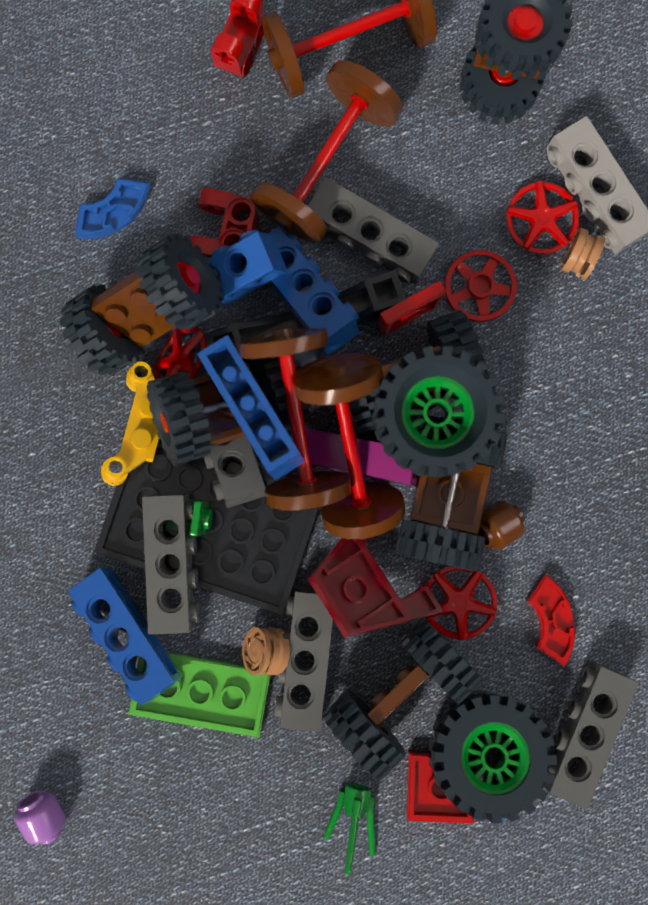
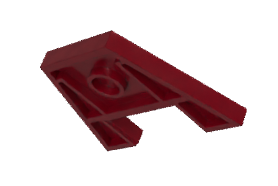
M373 537L366 539L339 538L308 578L344 638L444 612L426 584L421 585L402 599L399 598L365 544Z

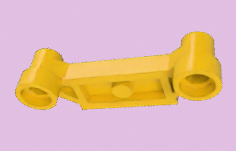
M136 362L127 372L126 384L129 389L136 393L120 452L114 457L107 459L101 467L103 481L111 486L122 484L127 479L129 472L145 461L153 462L159 437L149 408L150 402L147 397V385L149 381L155 380L151 367L146 362ZM141 372L145 377H138L135 373ZM117 465L121 468V472L113 473L109 470V467Z

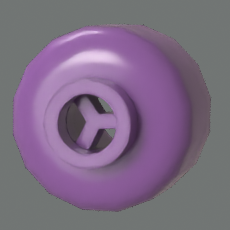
M36 790L19 801L14 821L29 844L42 843L46 845L59 837L60 830L66 821V815L54 794Z

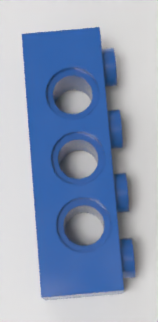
M278 226L269 234L273 235L285 266L288 264L292 265L287 268V273L270 281L269 284L304 328H327L329 344L321 347V349L329 356L360 333L356 323L359 316L349 302L343 304L337 296L340 293L329 278L324 281L319 276L321 270L311 256L305 258L300 251L303 249L293 234L287 236ZM311 286L309 290L300 292L302 288ZM324 309H331L325 315H318Z
M251 230L242 234L239 237L240 241L232 246L220 247L212 252L213 257L209 258L211 260L209 265L212 269H216L219 281L222 283L223 288L219 291L224 294V300L221 301L223 307L288 272L273 235L259 232L258 230ZM245 257L247 260V266L245 270L242 271L241 262Z
M228 335L197 353L267 472L277 480L305 462L304 458Z
M112 568L97 569L68 591L73 599L71 601L73 609L88 622L91 637L97 644H102L108 654L107 661L110 667L116 673L121 674L126 682V692L132 700L138 701L140 705L146 704L183 678L155 634L148 635L147 621ZM104 600L110 605V613L106 618L100 611V606ZM121 628H124L128 633V642L125 646L118 640V632ZM139 656L143 657L147 663V669L144 674L140 673L136 668V660Z

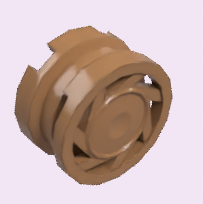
M580 227L574 234L568 251L566 250L560 270L566 273L570 271L575 272L577 277L586 280L600 257L605 244V237L600 235L596 237L591 236L588 230Z
M253 627L247 632L242 646V658L246 670L251 675H280L286 669L290 658L289 639H284L283 635L285 632L281 628L266 629Z

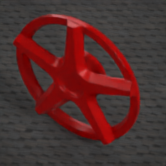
M543 181L529 184L520 189L509 203L506 215L509 233L519 246L532 253L549 254L561 250L572 240L578 229V203L565 189L556 184ZM545 189L558 193L567 202L553 207L549 206ZM535 190L534 208L514 207L520 197L529 191ZM572 211V227L568 236H566L556 223V220ZM512 216L527 220L530 229L524 241L518 237L514 230ZM544 232H548L559 242L558 245L551 248L532 247L539 235Z
M473 250L464 253L451 264L447 271L444 282L447 303L454 311L462 310L467 315L468 320L484 323L502 316L512 305L517 292V280L511 265L502 256L492 251ZM472 256H489L490 259L482 271L475 272L463 262V260ZM499 262L507 269L511 279V286L495 283L493 274ZM456 268L467 281V285L452 294L450 283ZM490 295L509 296L508 301L500 310L493 314L489 313ZM469 298H475L480 316L464 311L457 303Z
M194 326L189 330H185V328L173 330V335L162 347L156 362L151 365L154 370L153 376L155 379L161 378L160 372L164 368H168L166 376L184 372L190 374L189 379L196 377L203 363L199 358L196 366L193 364L194 353L191 350L199 341H202L201 351L207 348V341L202 329ZM190 332L196 333L182 345L181 336ZM173 345V350L171 354L165 358V355L167 354L168 350Z
M449 566L435 573L428 581L427 586L430 590L436 582L446 596V600L439 604L444 612L426 617L429 623L442 635L453 639L466 640L480 635L493 622L497 612V595L492 583L482 572ZM452 571L472 573L461 588L454 587L444 577V574ZM480 579L486 584L490 592L492 605L473 599L472 595ZM470 612L489 615L479 628L467 632V615ZM449 613L453 614L457 632L443 628L436 622L434 617Z

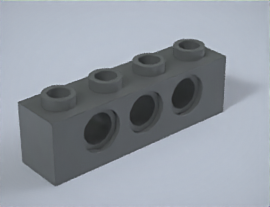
M327 177L324 178L308 205L327 226V233L336 237V242L340 246L350 251L356 249L365 254V260L376 267L383 265L392 271L396 270L399 280L407 284L410 281L417 284L439 245L437 241ZM339 212H344L351 219L341 224L336 222L333 216ZM371 228L378 233V237L374 240H367L361 235V232L364 229ZM392 245H401L405 248L406 254L396 257L391 254L389 248Z
M207 370L199 372L195 378L208 375L209 373ZM246 436L212 446L210 455L203 457L207 470L214 468L217 480L212 481L218 501L224 499L227 508L265 497V485L251 444ZM231 462L238 463L242 467L236 474H227L223 468Z
M189 493L143 496L148 635L190 633L195 623H199L200 618L199 603L194 602L193 589L198 588L197 568H192V555H196L197 540L196 536L190 535V521H192L194 501H189ZM166 520H172L177 524L178 534L176 537H169L165 534L163 525ZM167 554H173L179 559V570L172 571L165 565ZM173 588L179 591L181 594L180 604H173L167 599V589Z
M296 589L295 597L289 596L287 601L286 616L292 617L291 630L284 629L285 634L283 637L284 639H289L290 658L286 669L279 675L278 683H284L285 686L284 695L277 696L275 717H281L280 728L321 732L333 619L314 590ZM304 617H312L317 621L318 627L312 633H305L299 627L300 620ZM300 651H309L314 656V661L309 666H301L297 663L295 656ZM300 684L305 685L311 693L305 699H297L292 694L291 690L293 687Z
M591 661L590 666L583 670L579 680L581 688L577 698H573L567 708L568 720L564 729L558 731L554 740V748H556L554 754L557 755V765L550 764L549 772L556 775L554 783L546 782L544 785L550 794L585 809L589 807L639 684L634 679L594 661ZM599 694H604V704L599 708H594L593 701L595 697ZM592 725V734L586 739H581V730L585 726ZM574 757H580L578 767L568 770L567 764L569 760Z

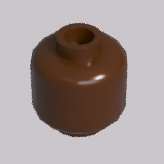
M497 501L484 509L479 534H476V536L486 538L485 547L502 550L523 536L525 528L523 523L525 521L524 514L516 505H511L506 501Z

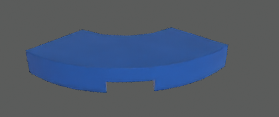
M117 178L113 190L104 199L95 203L80 204L75 236L79 239L103 238L119 232L128 226L143 210L150 195V183Z

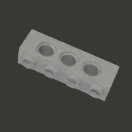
M585 116L554 135L546 147L548 159L555 168H559L565 177V185L569 192L576 195L581 202L585 217L590 222H594L600 231V236L605 237L604 246L611 249L614 255L648 235L647 207L589 118ZM574 156L582 157L586 161L587 166L579 165ZM592 183L600 184L604 189V193L595 191ZM610 210L618 211L621 215V221L615 220L611 216Z

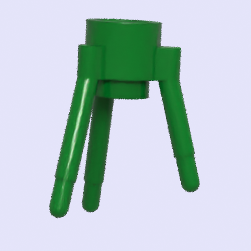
M350 783L346 784L345 791L339 790L336 806L323 835L324 840H329L344 807L345 814L352 817L344 873L347 876L351 874L359 818H364L365 812L367 815L369 855L373 857L376 854L374 826L375 796L371 795V788Z

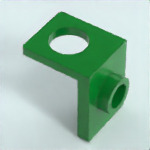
M189 499V501H194L190 535H206V529H210L213 511L209 509L210 502ZM167 520L166 530L178 532V526L174 521Z

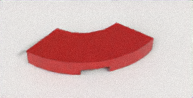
M543 573L526 599L535 610L539 620V636L535 647L565 667L575 642V627L571 605L561 587L551 577Z

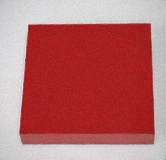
M438 281L380 313L376 327L381 336L388 335L438 307L446 292L442 282Z
M408 750L407 821L474 824V818L458 809L436 784L433 777L434 771L429 765L431 751ZM468 753V760L476 758V755ZM476 765L470 767L472 772L476 769Z

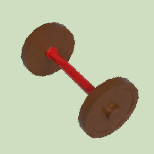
M396 0L397 3L293 45L276 11L262 15L261 20L269 49L267 54L273 70L277 71L286 94L290 99L304 94V84L297 58L399 17H401L413 44L418 48L434 43L437 27L432 0Z
M337 61L326 75L328 87L334 96L347 107V110L293 195L264 182L257 183L250 194L251 201L270 220L291 234L312 243H320L327 232V226L303 202L358 116L378 126L390 127L396 123L402 114L403 105L391 86L374 72L351 61Z
M293 327L272 329L270 334L240 341L238 344L241 358L258 359L279 356L293 442L305 460L303 464L298 466V475L280 479L266 487L264 492L267 505L277 510H304L333 504L346 498L351 494V482L348 474L337 471L312 472L301 400L296 398L292 383V377L296 372L293 354L328 345L327 328L293 330Z
M345 353L319 358L302 366L292 377L297 399L308 404L336 405L351 481V494L333 504L322 506L320 511L325 530L333 536L344 539H366L381 535L395 528L403 520L406 511L404 497L399 489L389 484L364 482L349 401L372 393L383 381L382 364L378 358L369 354Z

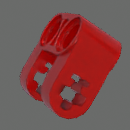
M231 0L229 4L230 15L224 30L216 35L210 51L215 67L243 78L248 75L264 36L261 20L262 15H264L262 0Z
M211 188L201 189L198 207L208 213L224 216L219 240L196 235L190 236L192 246L198 245L202 249L201 254L204 257L207 255L208 258L213 257L212 252L216 249L239 242V237L248 231L258 230L260 218L253 202L249 198ZM240 212H251L247 220H236V217ZM245 257L243 258V260H242V262H241V265H244V264L247 263V260H246Z

